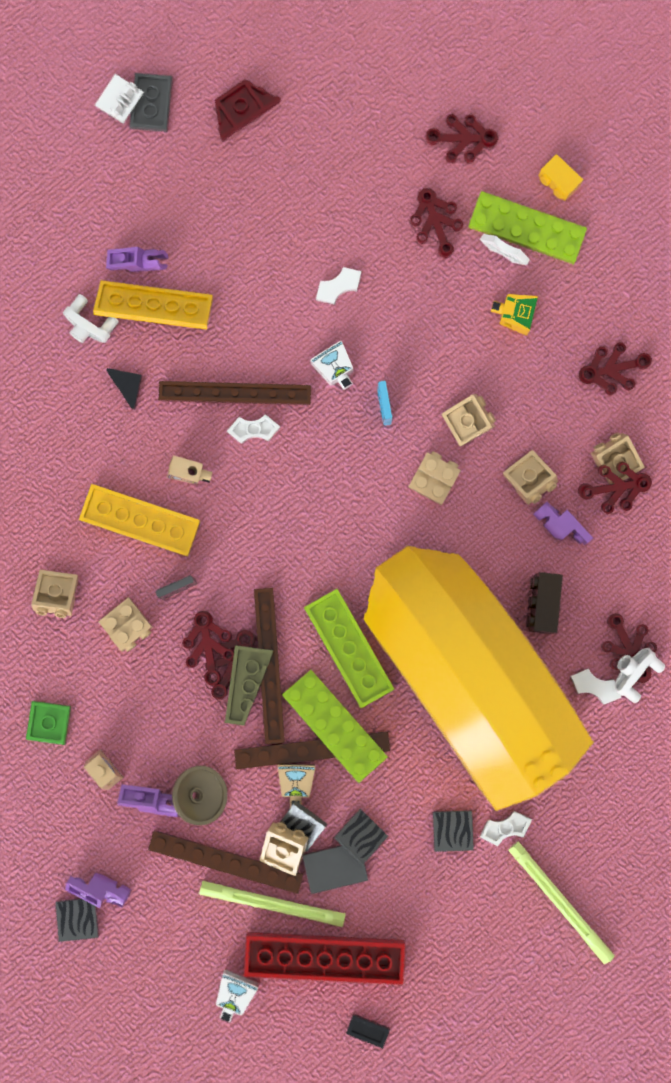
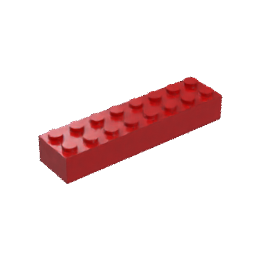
M247 932L244 977L403 985L405 942L398 939Z

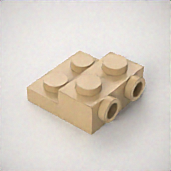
M472 394L442 413L444 420L460 447L495 427V417L491 412L487 413L484 408L486 402L481 395L478 397L477 394Z
M623 433L613 434L609 442L597 444L594 447L595 451L591 452L598 468L603 464L607 465L623 481L629 477L617 471L616 466L619 462H626L635 473L645 468L629 436ZM622 465L620 470L623 471L626 466ZM607 468L602 469L603 474L607 472ZM605 477L609 484H613L611 480Z
M533 450L503 472V476L528 505L531 502L535 504L540 501L542 494L546 491H553L558 482L557 475Z
M432 451L431 454L426 453L408 488L442 505L461 470L458 469V464L450 460L446 463L441 460V455Z
M40 570L31 603L33 611L42 616L47 615V613H54L58 618H66L67 615L72 616L78 575Z
M129 597L99 621L100 625L122 652L132 650L136 646L135 642L140 638L143 640L152 633L150 630L153 628Z
M273 823L267 832L260 861L296 876L309 837L305 836L301 830L293 831L288 829L284 823Z

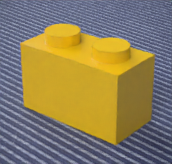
M557 154L540 170L538 175L540 181L545 186H549L556 197L562 198L564 201L581 186L584 180Z

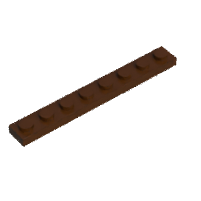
M159 381L158 400L311 405V385Z
M273 588L254 589L258 648L274 650L261 683L265 744L285 743Z
M388 732L368 734L383 752L390 751ZM321 740L234 750L236 769L336 758Z
M156 830L153 831L148 850L296 894L299 892L303 874L299 872L294 876L261 861Z

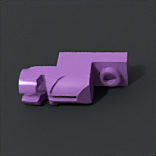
M139 247L111 249L107 252L106 268L109 270L127 269L131 272L165 270L168 265L161 264L156 258L160 260L168 259V254L164 250H144Z
M546 502L533 514L539 521L547 518L543 526L554 538L560 541L571 532L574 533V539L580 544L583 543L585 545L593 539L568 510L559 515V511Z
M121 784L117 802L119 806L138 808L140 812L179 817L173 805L172 795L163 794L160 789Z
M99 873L94 874L88 885L81 878L70 876L65 888L66 891L98 908L101 907L105 899L107 900L106 902L122 908L131 893L130 888L125 885L116 888L117 881Z

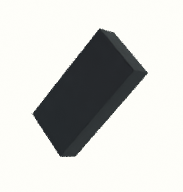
M353 1013L346 1034L383 1049L390 1028Z

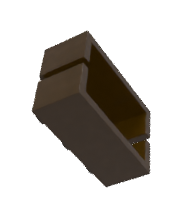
M539 572L531 578L530 589H533L532 597L528 599V608H531L530 616H527L526 627H529V632L556 634L558 632L562 574Z

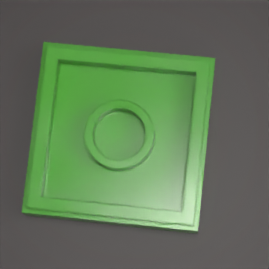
M32 701L26 740L65 745L71 706Z

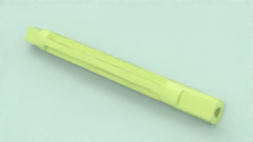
M519 841L513 844L508 851L582 936V939L604 964L610 962L615 956L584 921Z
M202 881L200 895L324 922L334 926L343 927L345 913L247 892L211 882Z

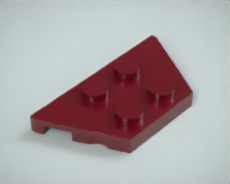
M245 79L215 99L221 141L223 142L281 102L280 97L271 95L265 89L257 87Z

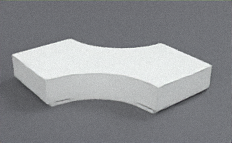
M483 234L480 239L490 251L501 254L512 263L527 265L530 260L520 249L504 243L497 236Z
M343 267L341 273L335 279L320 281L316 300L335 304L341 294L347 291H357L361 271Z
M267 415L255 421H247L238 417L227 430V433L241 444L250 438H262L269 442L280 429V426Z
M589 669L570 676L577 694L591 693L598 697L603 705L621 698V695L614 689V679L600 680Z
M513 811L508 818L501 821L488 819L479 837L498 846L506 837L514 835L524 837L532 819L516 811Z

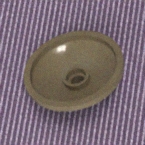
M194 766L186 769L179 775L173 787L172 801L174 808L180 818L189 824L206 825L212 823L222 814L227 803V787L223 778L217 771L207 766ZM194 792L196 793L195 799L192 797Z

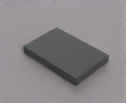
M135 73L134 84L144 93L131 111L130 129L168 131L172 76Z
M342 846L302 856L311 894L368 881L365 864L361 865Z

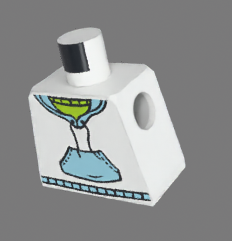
M342 341L337 342L310 359L311 365L329 385L339 382L343 390L353 384L348 377L353 372V366Z
M225 969L216 1003L217 1006L223 1008L220 1019L231 1022L234 1013L242 1015L255 995L259 983Z

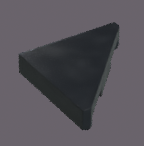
M107 368L108 374L131 409L135 410L142 375Z

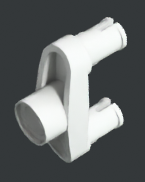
M79 294L70 307L67 306L63 311L64 316L74 326L70 331L71 336L81 343H84L88 336L99 342L106 343L110 338V333L119 321L114 317H108L101 327H96L79 315V312L88 302L84 296Z
M650 648L640 650L633 657L629 655L623 656L617 664V668L621 672L614 684L615 691L622 696L624 695L633 703H637L641 698V694L632 686L648 666L657 673H660L664 670L665 664L656 657V654Z

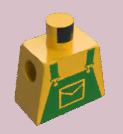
M507 294L504 303L493 301L491 312L501 314L499 324L521 334L528 335L538 297Z

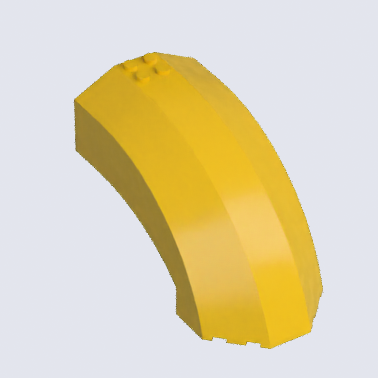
M406 546L375 568L373 586H371L368 598L367 612H365L363 620L412 688L479 790L497 811L535 797L570 773L594 742L533 647L466 561L459 554Z

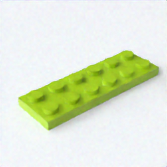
M483 191L480 192L468 228L497 236L499 239L571 264L576 262L587 230L586 227Z
M338 589L304 607L360 708L394 690Z
M312 670L307 672L282 694L285 700L358 784L388 758Z

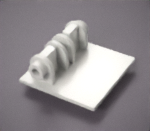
M115 74L95 106L121 123H124L144 92L137 88L134 83H129Z

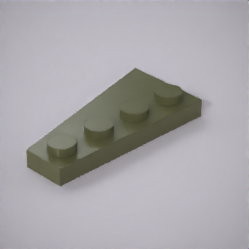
M235 645L225 723L246 724L274 650Z

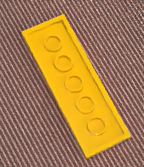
M101 280L93 312L94 315L207 329L213 295Z
M94 484L90 486L79 517L80 521L187 557L200 524L198 519Z

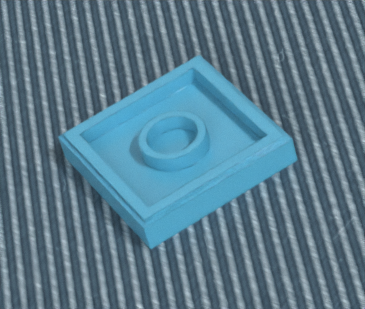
M386 380L379 381L377 387L383 425L387 426L391 425L392 422L391 407Z

